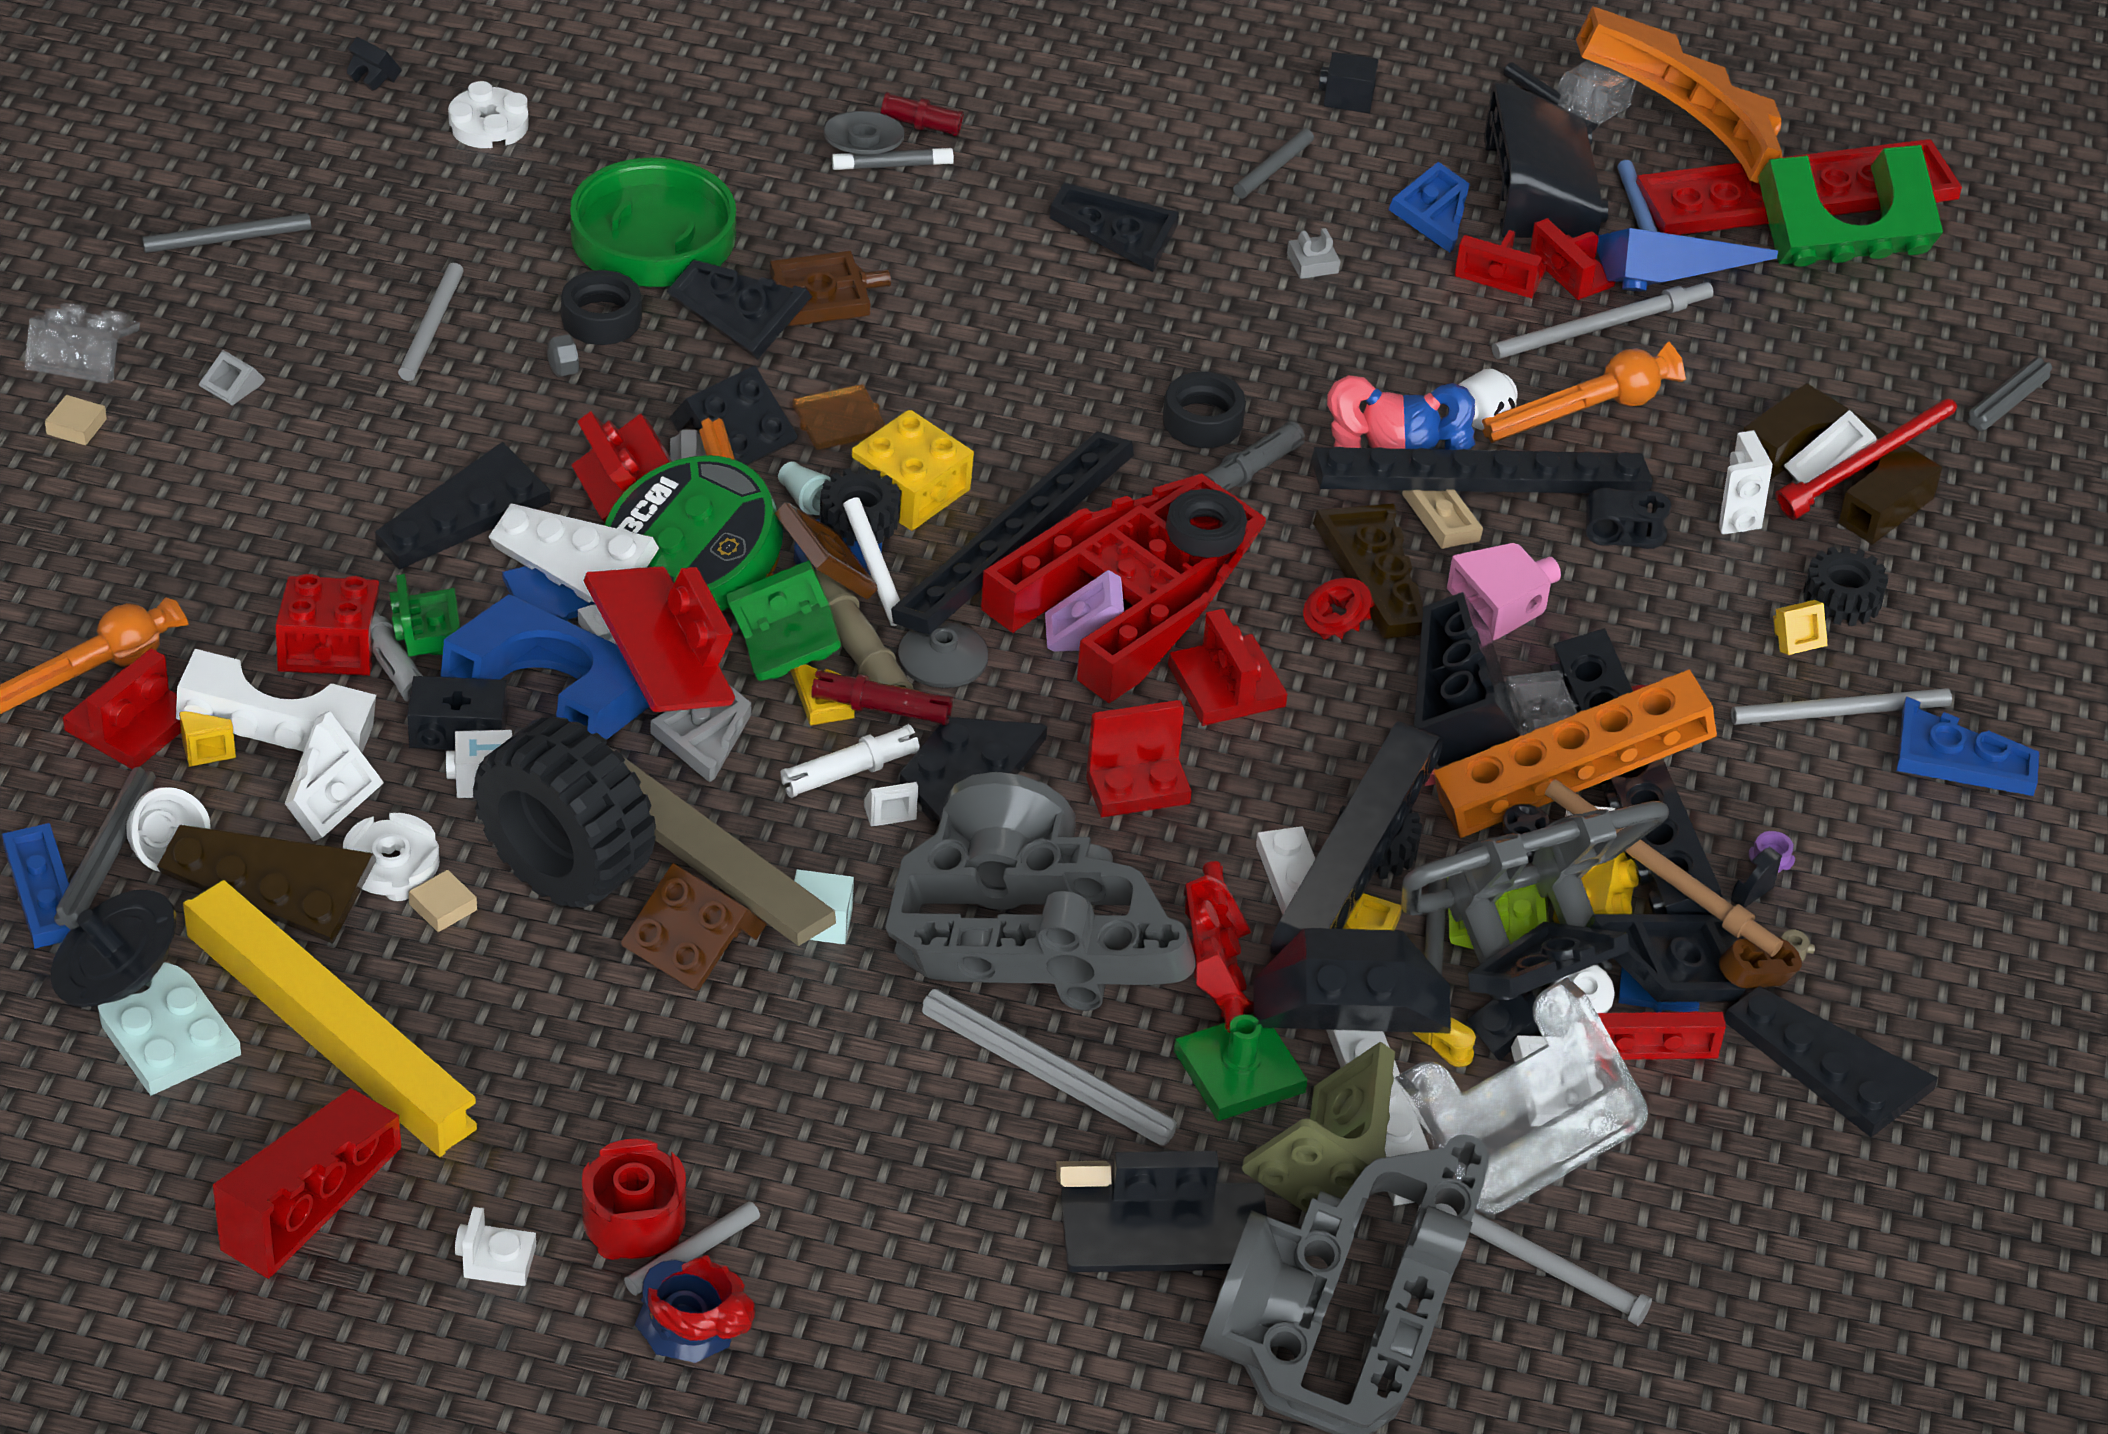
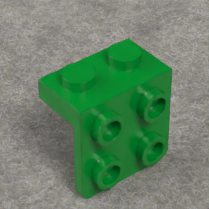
M810 560L726 594L728 604L745 637L752 669L759 681L779 678L786 675L791 669L803 664L826 659L841 647L831 605Z

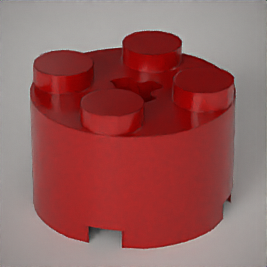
M624 1139L610 1143L600 1149L599 1157L590 1165L588 1161L583 1169V1226L587 1236L597 1246V1251L602 1257L609 1260L646 1258L659 1253L664 1254L679 1244V1237L686 1223V1172L681 1160L673 1152L669 1156L665 1152L658 1150V1143L645 1139Z

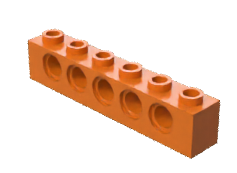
M1690 669L1674 676L1666 677L1656 683L1631 693L1623 694L1616 699L1588 710L1580 711L1573 716L1548 726L1537 728L1530 733L1505 743L1497 744L1490 749L1434 770L1433 774L1439 801L1461 839L1501 823L1506 810L1514 805L1529 804L1541 807L1554 802V800L1545 795V791L1555 779L1576 793L1717 737L1713 705Z

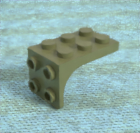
M1379 1042L1316 1084L1313 1090L1310 1119L1298 1121L1243 1159V1172L1306 1213L1312 1198L1317 1200L1320 1190L1343 1199L1366 1166L1376 1159L1386 1158L1385 1144L1387 1125L1390 1120L1389 1106L1391 1087L1394 1082L1395 1051Z

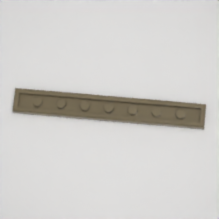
M624 758V764L630 772L634 771L641 781L639 787L643 794L648 795L652 805L649 812L650 815L655 817V841L797 946L836 924L834 909Z

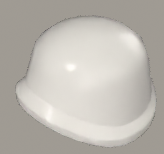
M172 787L155 788L145 793L130 812L126 823V837L131 849L139 860L148 868L159 871L157 865L178 826L186 825L210 829V819L204 806L191 794Z

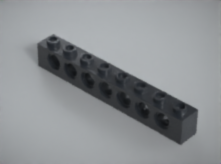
M1605 628L1553 644L1556 662L1550 664V671L1557 690L1562 688L1566 690L1567 694L1563 695V701L1568 717L1616 699L1623 694L1633 692ZM1663 758L1598 784V786L1606 784L1608 791L1604 792L1608 808H1615L1616 810L1650 801H1660L1666 804L1669 809L1668 818L1641 840L1722 897L1720 886ZM1633 859L1638 870L1640 885L1649 884L1652 891L1647 893L1652 914L1713 915L1639 861Z

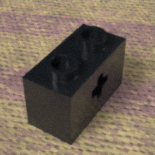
M413 676L407 713L409 748L455 750V731L506 730L508 716L507 680Z

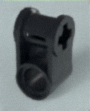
M1612 488L1594 490L1588 495L1586 500V535L1590 541L1597 545H1619L1655 549L1662 546L1666 541L1667 529L1664 522L1670 514L1671 502L1664 494L1656 491H1626ZM1649 503L1652 504L1651 513L1647 512ZM1651 527V535L1648 537L1646 535L1647 528Z

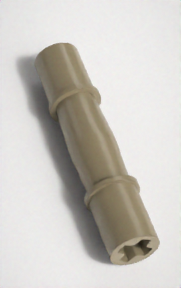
M815 569L831 605L841 644L856 663L857 673L869 676V681L914 690L912 684L896 662L894 653L884 647L873 626L859 610L857 598L849 592L847 587Z

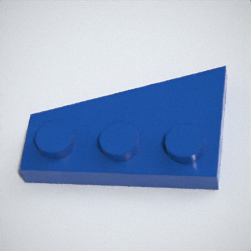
M1906 696L1902 709L1896 771L2034 796L2038 783L2039 751L1989 730L1980 734L1958 725L1960 718L1946 712L1940 718L1919 709L1921 702Z

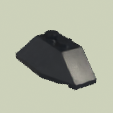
M1303 928L1254 978L1253 1017L1259 1020L1257 1025L1261 1024L1262 1028L1450 1033V984L1403 931Z

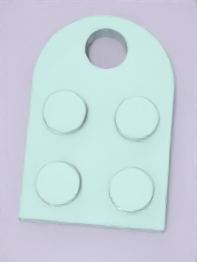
M164 962L154 977L145 984L150 987L146 991L137 994L133 993L115 1002L98 1005L102 1028L150 1096L241 1055L240 1041L191 975L176 965Z

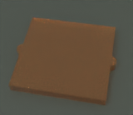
M863 384L793 399V407L800 418V429L807 431L816 450L865 440L886 425L879 414V404L873 403Z

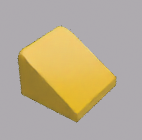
M179 712L182 742L189 767L236 758L233 724L230 719L194 712Z

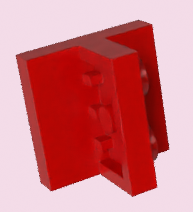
M592 411L577 421L593 449L571 464L604 522L614 504L632 484L650 471L672 462L651 424L641 413L619 430L610 420L603 424Z
M1224 609L1206 612L1203 645L1169 652L1168 666L1202 726L1286 707L1288 693L1254 635L1242 636L1240 628L1231 623Z
M150 648L63 717L64 730L130 769L143 765L181 733L180 720L176 719L177 694L169 690L165 656Z

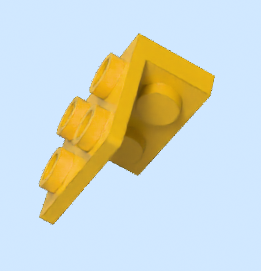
M912 410L905 411L852 448V458L871 471L873 469L880 471V477L882 478L888 475L892 478V484H897L901 490L899 523L911 531L971 489L974 451Z

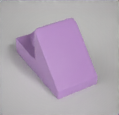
M1107 570L1045 612L1047 648L1054 652L1079 651L1080 640L1123 613L1121 577Z

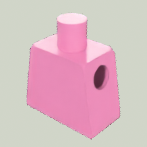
M1510 543L1452 556L1447 589L1452 595L1464 592L1488 626L1492 640H1496L1543 614L1547 607L1550 586L1560 580L1561 572L1554 558L1547 557L1535 562L1519 544Z

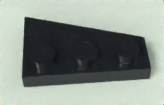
M693 260L667 290L672 299L757 360L812 298V295L806 288L795 285L793 288L778 285L771 279L763 277L755 279L743 276L736 270Z

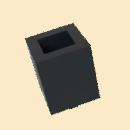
M1332 52L1329 67L1322 66L1318 90L1325 91L1324 107L1370 113L1379 59Z

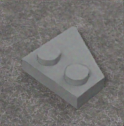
M732 687L735 699L730 706L667 711L651 720V734L709 782L716 778L751 717V702Z

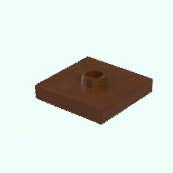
M785 502L775 512V515L817 570L867 600L878 590L876 582L836 531L790 503L787 504Z

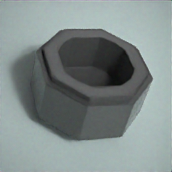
M568 334L552 337L547 344V357L553 373L558 378L575 375L579 371V358L572 336Z

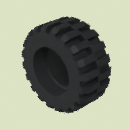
M549 717L532 721L484 757V760L478 766L474 779L473 798L478 800L475 810L478 819L484 823L483 831L488 841H492L498 850L496 854L503 863L507 862L514 870L513 874L521 882L530 884L532 891L541 897H551V902L569 905L570 907H588L603 900L648 863L656 839L654 835L656 829L655 817L650 815L649 811L652 805L648 795L643 794L639 787L641 781L634 771L630 772L624 764V757L617 750L613 751L606 745V739L598 733L591 734L588 732L587 726L579 722H569L567 718Z

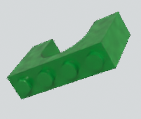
M1922 146L1884 148L1872 163L1871 169L1881 213L1879 221L1868 225H1852L1842 222L1824 208L1816 191L1808 156L1770 159L1759 174L1758 180L1775 250H1778V263H1794V266L1803 267L1819 260L1832 259L1834 263H1842L1858 256L1869 255L1871 259H1881L1898 252H1907L1909 255H1920L1928 252L1943 234V229Z

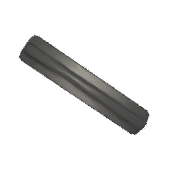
M2041 357L2034 358L1969 411L1968 424L1975 426L1978 431L1986 430L2050 378L2051 363L2045 362Z

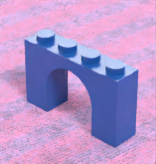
M510 594L444 639L440 677L500 680L513 671L534 667L554 669L573 676L577 681L559 693L556 717L567 718L569 722H579L587 726L588 732L591 734L598 733L606 740L650 707L616 644Z

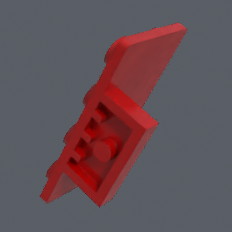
M664 567L592 571L586 573L583 581L653 712L732 705L735 695L723 675L719 663L733 636V632L697 567L681 568L675 583Z

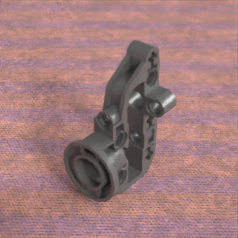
M1002 772L976 774L953 786L945 800L938 833L902 858L885 926L889 937L897 941L895 952L898 959L929 979L952 982L1055 984L1058 995L1064 1004L1070 1008L1082 1011L1095 1010L1101 1006L1106 984L1153 985L1176 983L1187 979L1196 967V958L1185 926L1177 919L1168 918L1142 872L1131 866L1113 863L1111 852L1105 847L1090 844V837H1074L1076 831L1075 812L1065 797L1047 784L1018 774ZM922 904H978L997 910L1013 909L1022 904L1044 905L1042 915L998 914L997 918H962L961 914L919 913ZM1091 905L1130 906L1129 913L1124 916L1095 915Z
M1462 1134L1450 1139L1443 1148L1376 1159L1364 1168L1343 1199L1320 1190L1317 1200L1312 1198L1300 1229L1251 1210L1200 1349L1244 1365L1263 1405L1267 1409L1328 1433L1373 1434L1390 1422L1400 1411L1421 1367L1449 1283L1467 1242L1473 1223L1471 1220L1483 1189L1489 1163V1153L1485 1144L1475 1136ZM1458 1162L1466 1165L1465 1174L1461 1182L1452 1179ZM1384 1191L1416 1202L1418 1210L1391 1281L1387 1298L1349 1404L1346 1405L1304 1389L1301 1386V1381L1367 1199L1374 1193ZM1442 1203L1451 1206L1456 1211L1457 1216L1437 1209L1436 1204ZM1318 1256L1325 1261L1327 1268H1313L1306 1262L1305 1257ZM1411 1295L1419 1298L1415 1315L1406 1312ZM1285 1347L1294 1355V1360H1279L1273 1355L1271 1348ZM1382 1377L1391 1380L1386 1392V1398L1377 1395L1378 1385Z

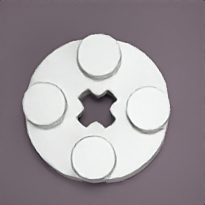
M485 81L471 83L468 91L456 96L448 107L449 126L452 127L453 136L458 141L476 148H493L492 142L505 140V146L513 144L526 134L529 127L526 96L507 89L492 87L490 83Z
M389 813L390 820H380L374 822V816L363 819L350 829L343 841V849L374 853L377 859L362 889L370 893L386 895L387 898L393 901L408 899L410 890L432 879L438 870L440 863L439 845L435 840L434 830L424 820L405 813ZM395 850L400 851V855L397 857L389 858L382 855V853L391 854Z

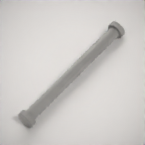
M1442 1203L1436 1204L1437 1209L1457 1216L1456 1211L1451 1206ZM1474 1212L1470 1233L1629 1315L1628 1321L1637 1326L1646 1317L1652 1303V1298L1644 1294L1637 1297Z

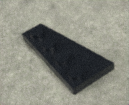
M501 442L376 530V545L400 570L495 528L510 504L538 509L550 504V489L504 442Z
M1760 986L1727 1009L1725 1023L1869 1137L1874 1136L1935 1089L1938 1079L1935 1075Z

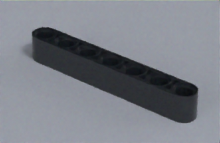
M1401 721L1395 723L1282 915L1272 938L1271 954L1277 956L1303 928L1343 929L1432 774L1442 750L1443 737L1441 735Z

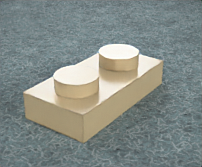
M1403 490L1402 495L1441 549L1480 542L1483 527L1455 490Z

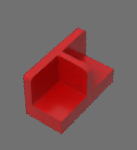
M1548 218L1534 224L1529 254L1542 257V263L1547 265L1546 271L1575 299L1580 300L1615 286L1616 282L1607 280L1602 264L1595 259L1599 240L1597 234L1591 231L1573 238L1570 235H1565Z
M1508 230L1501 245L1464 235L1459 244L1455 276L1532 299L1545 275L1547 265L1542 263V257L1513 249L1515 231Z

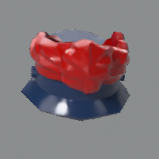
M709 1255L693 1259L687 1263L678 1260L662 1261L650 1268L643 1280V1297L640 1299L643 1305L635 1326L646 1338L655 1354L697 1363L728 1348L732 1338L747 1333L752 1328V1322L755 1318V1304L743 1292L745 1285L741 1278L734 1272L729 1271L728 1266L713 1263Z

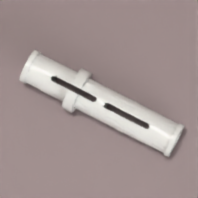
M909 724L875 738L870 734L861 737L858 744L791 768L782 769L780 772L782 784L790 783V787H787L785 791L789 797L793 798L800 793L867 769L871 772L883 768V763L911 753H917L919 741L917 737L909 738V735L915 733Z

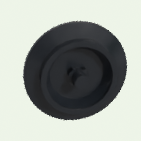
M139 889L121 893L104 901L92 910L87 909L81 912L77 917V923L80 926L69 931L59 946L52 963L51 984L55 993L69 1005L92 1007L121 1000L142 988L159 971L168 955L177 923L176 912L172 903L160 892Z

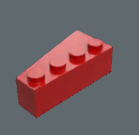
M350 1088L213 1184L220 1250L267 1279L273 1276L401 1149L399 1115Z

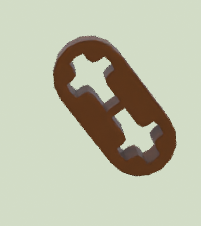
M1782 938L1779 939L1783 941V945L1773 957L1748 939H1739L1720 956L1719 966L1724 976L1738 987H1772L1786 984L1800 970L1802 960L1795 947Z

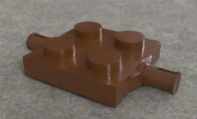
M851 251L770 261V276L776 284L793 288L794 285L806 288L812 295V298L788 326L870 316L871 302L867 295V289L891 286V277L888 269L864 272L855 263Z

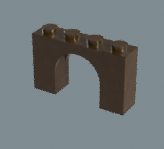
M1806 383L1746 425L1743 432L1755 431L1773 464L1771 480L1786 469L1784 467L1786 463L1850 409ZM1851 411L1877 439L1888 434ZM1906 444L1901 445L1863 468L1868 475L1846 491L1838 524L1873 545L1934 499L1942 466Z

